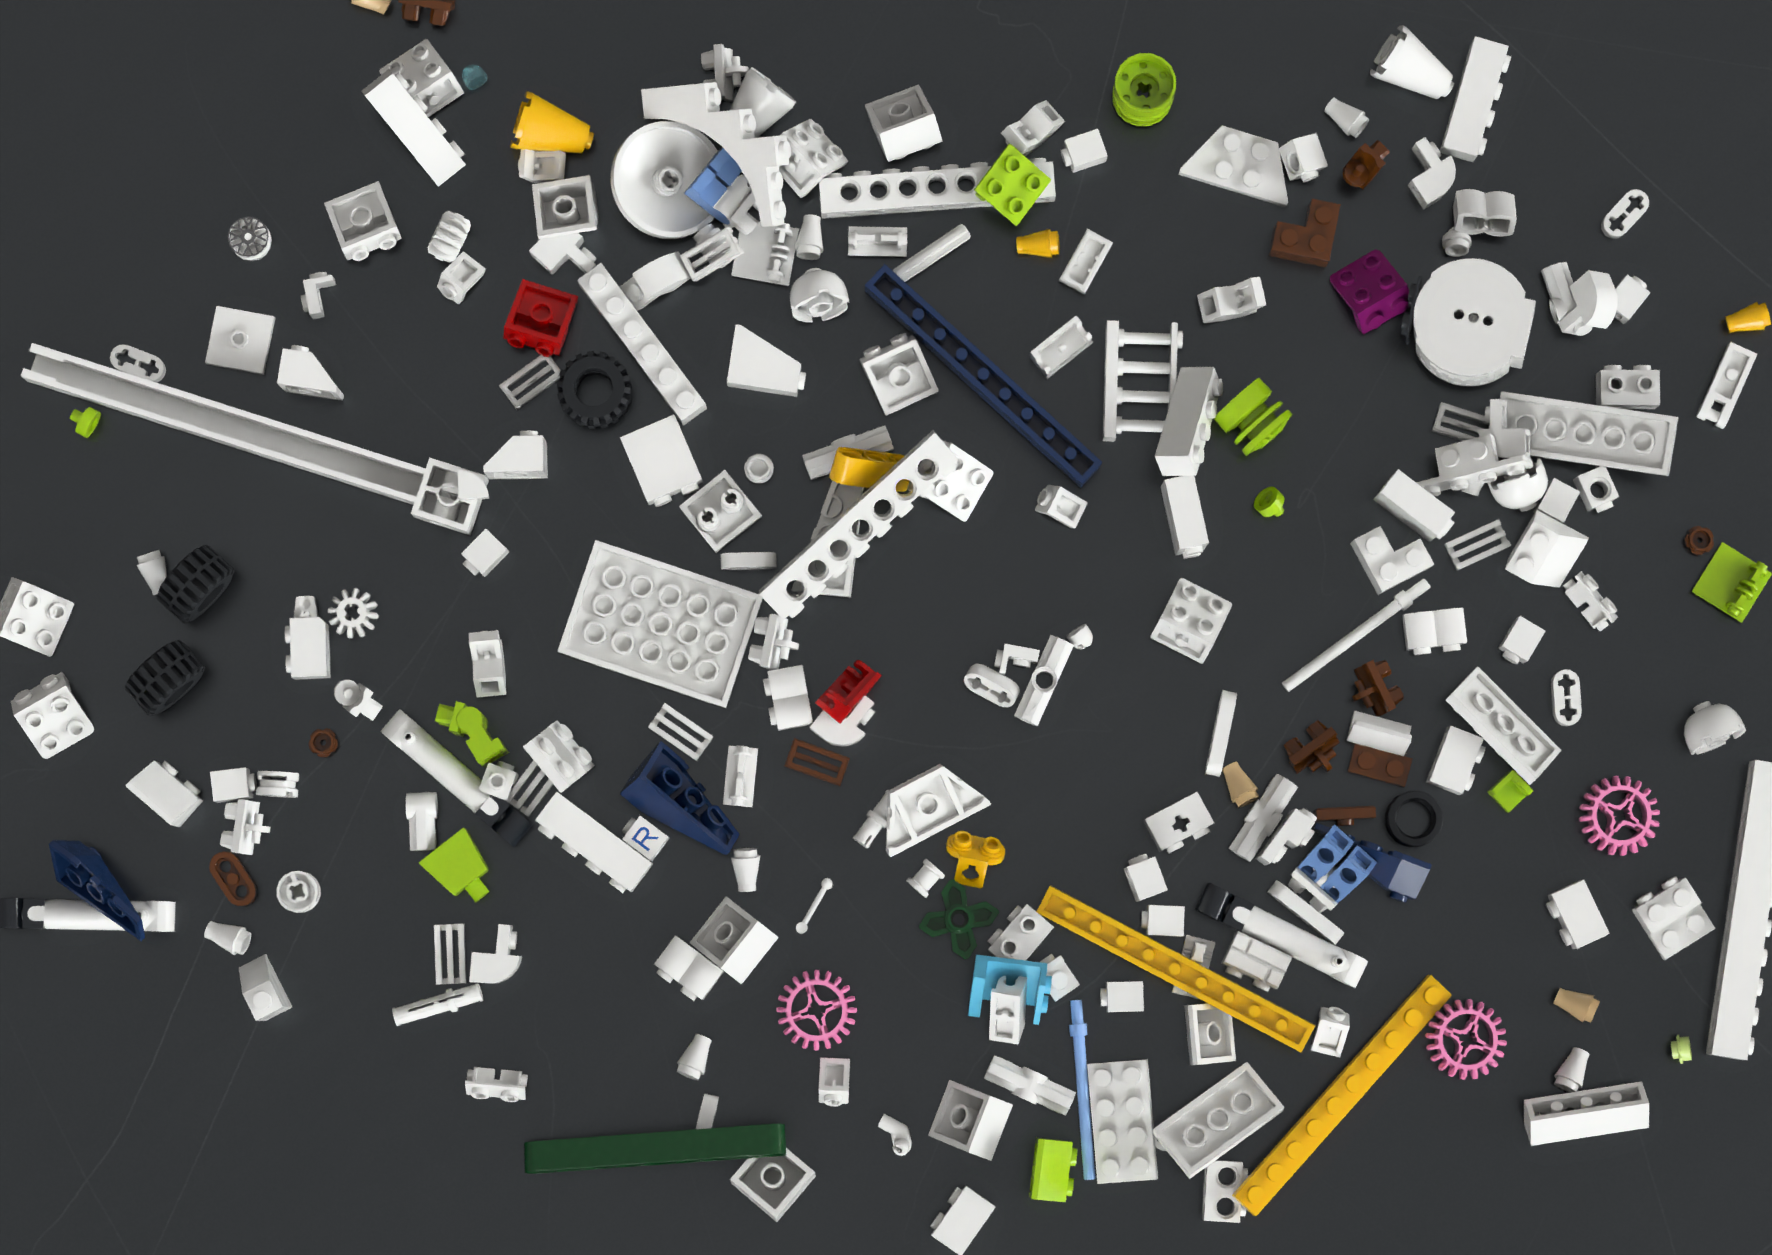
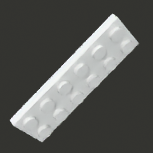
M1501 391L1500 399L1507 401V428H1526L1530 430V456L1669 476L1678 417Z

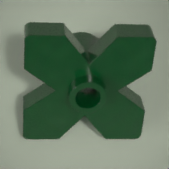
M950 879L941 892L946 911L928 912L920 923L919 929L931 937L951 932L952 951L967 960L977 947L972 928L991 926L999 914V910L986 901L967 906L966 888L954 879ZM962 914L965 918L964 923L956 925L953 922L954 915Z

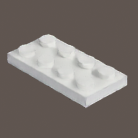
M1478 666L1446 699L1453 709L1473 727L1476 733L1481 735L1496 753L1529 785L1542 774L1562 751Z
M1148 1059L1087 1064L1097 1184L1157 1180L1158 1170L1155 1137L1152 1133L1154 1124Z
M1246 1062L1155 1127L1152 1133L1190 1179L1282 1113L1284 1106L1249 1063Z

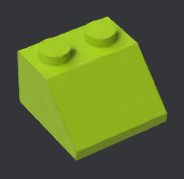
M1036 1137L1029 1191L1031 1199L1066 1202V1197L1072 1196L1074 1178H1069L1070 1166H1076L1078 1151L1077 1148H1072V1141Z

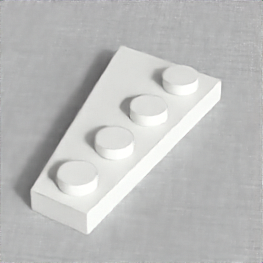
M832 481L817 527L814 528L811 536V542L863 495L864 487L843 485ZM860 520L855 521L852 525V531L856 534H859ZM835 540L830 546V550L834 554H842L847 548V544L843 540ZM855 555L846 562L848 568L840 576L835 578L832 575L824 583L826 588L819 595L851 598ZM814 560L809 564L808 570L813 574H820L824 571L825 564L820 560ZM796 580L791 591L800 593L804 585Z

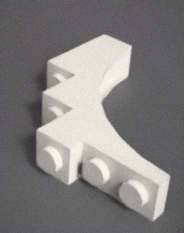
M717 82L641 89L644 119H666L683 123L705 133L720 144L737 162L750 184L757 202L761 227L784 225L786 207L782 201L783 177L779 172V166L789 165L791 147L787 141V135L755 138L756 120L752 115V108L720 111L721 93Z

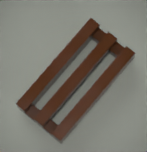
M794 738L784 767L840 786L850 758ZM799 746L842 762L841 767L796 752L797 747ZM793 758L838 773L837 778L792 762Z

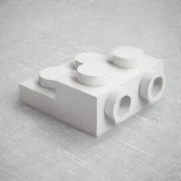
M379 181L324 203L347 261L350 259L355 261L363 260L368 257L370 251L377 248L383 250L390 249L396 245L397 240L402 239Z
M906 333L896 335L890 339L891 345L882 349L879 345L868 348L863 352L865 357L859 359L886 416L939 391L919 344L913 335L908 337Z
M557 720L530 740L523 748L559 792L562 793L595 765L591 762L592 758L588 751L583 747H579L572 739L573 735L566 725L560 724Z
M1305 808L1291 810L1255 859L1264 866L1271 862L1275 864L1280 861L1288 849L1284 844L1291 849L1305 846L1315 833L1311 828L1315 824L1317 817Z
M1676 876L1661 884L1663 890L1653 895L1652 892H1649L1637 899L1638 906L1631 909L1663 960L1668 959L1716 929L1700 905L1702 902L1686 878L1678 880Z

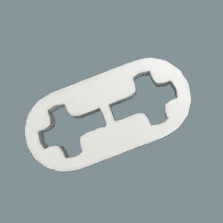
M1635 189L1630 190L1602 220L1601 229L1605 236L1611 239L1620 238L1635 224L1649 207V198L1646 193ZM1628 198L1632 200L1639 198L1641 200L1639 206L1642 209L1640 210L1636 207L1629 214L1626 211V208L1631 204ZM1622 215L1625 218L1619 225L1622 230L1615 229L1612 231L1609 228L1611 226L1609 219L1615 221Z
M124 344L116 346L111 352L110 361L119 371L156 383L165 376V364L160 358ZM126 351H129L128 356L136 360L135 364L125 362L123 366H120L121 361L117 359L118 355H124ZM153 362H156L155 366L159 371L157 374L152 373L150 377L148 372L140 367L141 363L151 366Z
M777 553L720 554L722 570H764L777 568Z
M982 664L972 665L964 677V683L969 690L1001 707H1011L1020 693L1016 682Z
M1567 669L1561 670L1551 679L1553 717L1558 724L1570 726L1579 721L1582 713L1580 681L1575 672ZM1563 675L1567 676V680H1572L1573 685L1567 689L1568 696H1564L1563 686H1558V681L1563 679ZM1565 700H1568L1569 709L1575 712V715L1570 716L1569 721H1566L1564 715H1560V710L1565 709Z
M704 1094L696 1129L712 1128L719 1101L718 1096Z

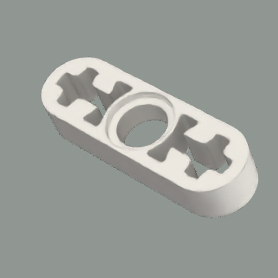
M1226 690L1221 692L1205 774L1218 777L1221 775L1236 705L1237 693Z
M1276 880L1267 891L1274 899L1330 943L1336 945L1345 934L1280 881Z

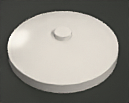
M660 121L639 128L620 145L611 167V189L619 210L634 227L653 237L679 239L700 231L714 217L684 194V192L718 150L704 134L683 123Z

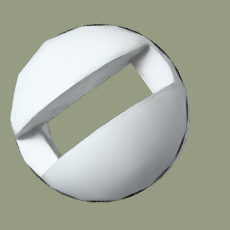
M1083 624L1069 633L1067 639L1075 648L1082 650L1091 645L1093 635L1088 626Z

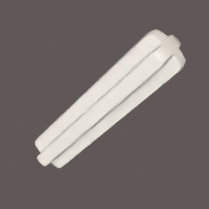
M963 224L958 225L894 268L893 272L904 282L908 281L969 240L971 235L968 229Z

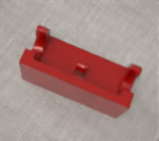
M856 660L853 665L862 674L848 666L815 702L840 724L862 698L871 691L882 676L878 671L875 672L860 660Z

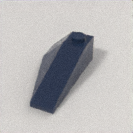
M660 741L633 772L620 794L642 813L727 855L740 834L719 806L712 805L703 794L706 790L701 782L696 784L686 771L689 767L685 761Z
M1315 823L1311 829L1319 837L1323 838L1330 830V827ZM1345 833L1354 841L1353 845L1344 855L1345 858L1358 845L1377 862L1368 877L1383 889L1390 891L1389 897L1404 903L1407 902V899H1416L1432 864L1395 850L1394 852L1383 851V848L1378 844L1364 840L1357 841L1354 836Z
M53 840L50 842L49 848L57 882L142 941L145 938L142 919L102 860L99 852L93 847L88 848L80 841Z

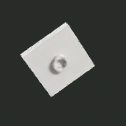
M216 306L205 363L207 365L264 375L275 317Z

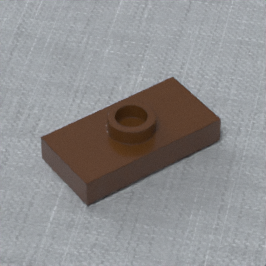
M1376 807L1317 808L1313 811V815L1317 817L1316 821H1336V826L1354 825V820L1376 818Z

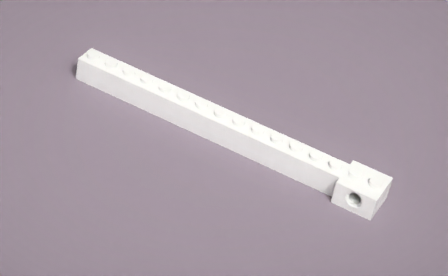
M31 344L29 351L36 353L31 370L23 368L21 377L27 382L412 504L411 514L414 518L471 536L482 499L459 500L457 469H467L430 457L425 469L41 345ZM470 471L476 474L487 487L489 479L486 475Z

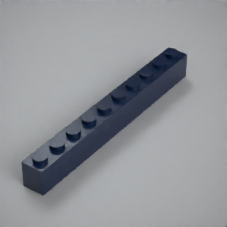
M886 264L865 284V292L1076 485L1082 488L1101 467L1103 462Z

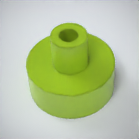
M88 407L83 413L74 409L70 415V420L77 423L75 432L88 438L95 430L100 420L101 412L92 407Z
M1267 487L1255 498L1254 508L1263 517H1271L1273 515L1279 517L1284 512L1282 507L1285 500L1284 495L1275 487Z

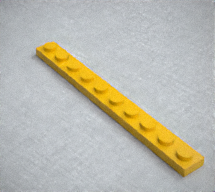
M1049 886L1036 911L1040 915L1301 1053L1316 1026L1053 886Z
M1427 975L1232 1196L1253 1216H1257L1433 1018L1436 1011H1439L1449 1000L1452 994L1432 975Z

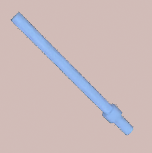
M1070 1000L1072 1024H1069L1070 1037L1073 1036L1083 1178L1084 1180H1093L1096 1178L1085 1036L1088 1035L1087 1023H1084L1082 1000Z

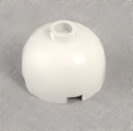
M812 268L807 270L792 285L790 304L793 317L798 321L813 322L812 317L821 316L822 321L830 320L841 315L848 308L847 302H849L847 289L844 282L835 273L821 270L820 268Z
M1537 458V463H1533L1532 468L1525 469L1523 474L1498 476L1497 480L1488 483L1493 497L1501 506L1509 509L1520 508V511L1524 512L1537 506L1536 502L1542 498L1547 490L1548 478L1541 458Z
M1706 701L1693 708L1695 713L1686 721L1684 737L1691 755L1695 753L1698 755L1725 745V741L1730 738L1729 735L1731 734L1734 739L1745 733L1746 728L1738 713L1730 706L1724 704L1711 705L1710 701Z

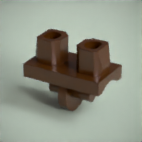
M398 0V3H402V19L418 21L421 7L431 8L429 23L441 26L446 25L449 13L455 7V0Z
M1379 140L1370 147L1364 143L1343 168V178L1350 186L1364 189L1386 164L1383 159L1390 151Z
M1371 660L1354 669L1358 677V681L1354 683L1359 693L1352 696L1354 702L1362 699L1366 708L1372 707L1377 717L1397 708L1396 705L1404 699L1400 687L1395 685L1387 689L1383 678L1391 675V669L1386 660L1379 662Z
M1317 720L1306 729L1307 734L1312 739L1307 745L1304 746L1297 737L1284 744L1291 767L1296 774L1306 767H1309L1312 772L1320 767L1326 772L1332 769L1329 760L1336 756L1332 748L1340 742L1332 726L1328 729Z

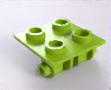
M1009 143L974 190L977 192L975 195L984 202L986 200L1011 223L1017 226L1050 183L1051 179Z
M1722 542L1691 592L1742 623L1772 573L1767 570L1768 566L1760 561L1755 563Z

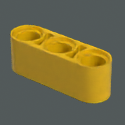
M839 447L836 450L829 478L843 485L870 488L904 455ZM907 479L900 480L896 484V491H907L910 481Z

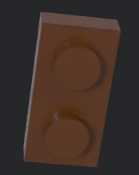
M1354 743L1347 772L1404 788L1413 758Z

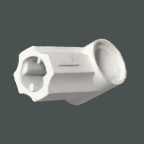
M1567 262L1553 264L1541 270L1550 296V311L1556 324L1577 307L1569 288L1573 284Z
M437 792L406 793V817L409 820L410 851L435 850L437 845L435 819L438 818Z

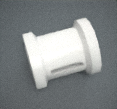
M925 859L923 867L913 878H908L906 881L922 896L927 898L930 888L939 878L943 879L945 875L930 861Z

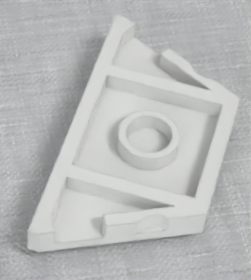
M1223 125L1180 168L1178 174L1285 208L1288 204L1278 142Z
M938 764L888 790L886 852L892 857L986 808L991 803L986 797L950 770Z

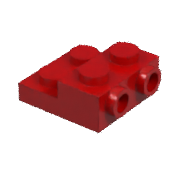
M522 279L504 326L503 339H506L515 348H523L524 345L536 348V352L544 357H551L552 354L559 356L578 303V296Z

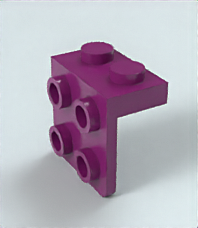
M1375 249L1330 276L1331 284L1352 309L1357 328L1363 335L1372 329L1378 328L1382 323L1394 316L1402 314L1409 308L1408 285L1380 250Z

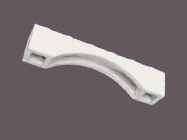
M598 264L580 277L577 281L581 289L636 359L684 426L705 411L707 406L704 400L603 264Z

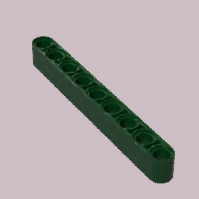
M785 1124L707 1128L530 1141L524 1143L525 1173L527 1174L786 1155Z

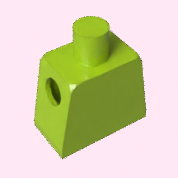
M464 827L419 862L427 872L454 896L466 890L472 899L477 902L490 892L480 880V877L486 874L489 869L470 833Z

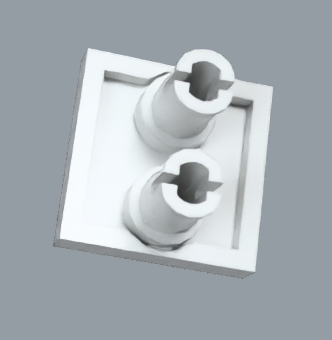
M726 470L679 506L715 553L762 517Z

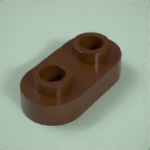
M226 851L215 854L210 861L209 869L227 899L236 906L251 904L256 898L257 887L239 858L235 854ZM225 861L231 864V869L228 872H223L221 869V865ZM240 886L247 888V894L244 897H240L237 894Z

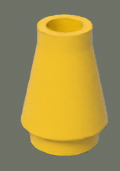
M1046 229L1016 238L1018 254L1052 258L1053 255L1060 253L1058 231Z
M1755 302L1731 315L1725 316L1729 333L1765 330L1766 326L1771 325L1765 302L1761 304Z

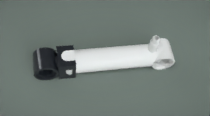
M401 709L396 712L380 731L513 847L517 845L533 826L526 817L506 800L481 792L479 787L482 780Z
M1207 883L1195 908L1196 911L1288 954L1353 988H1356L1368 963L1366 959L1327 942L1211 883Z
M0 898V928L126 931L84 900ZM130 901L142 919L144 931L174 932L175 902Z

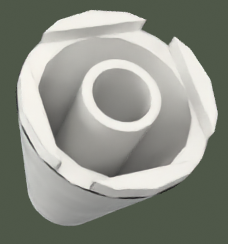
M1399 26L1397 29L1401 32L1397 36L1391 34L1374 60V63L1378 64L1376 71L1371 69L1370 75L1376 79L1434 99H1439L1441 96L1446 97L1454 86L1452 81L1453 74L1407 27Z
M751 67L742 81L730 110L752 108V115L756 120L754 136L757 138L794 108L793 106L796 101L782 88L772 83L769 78Z

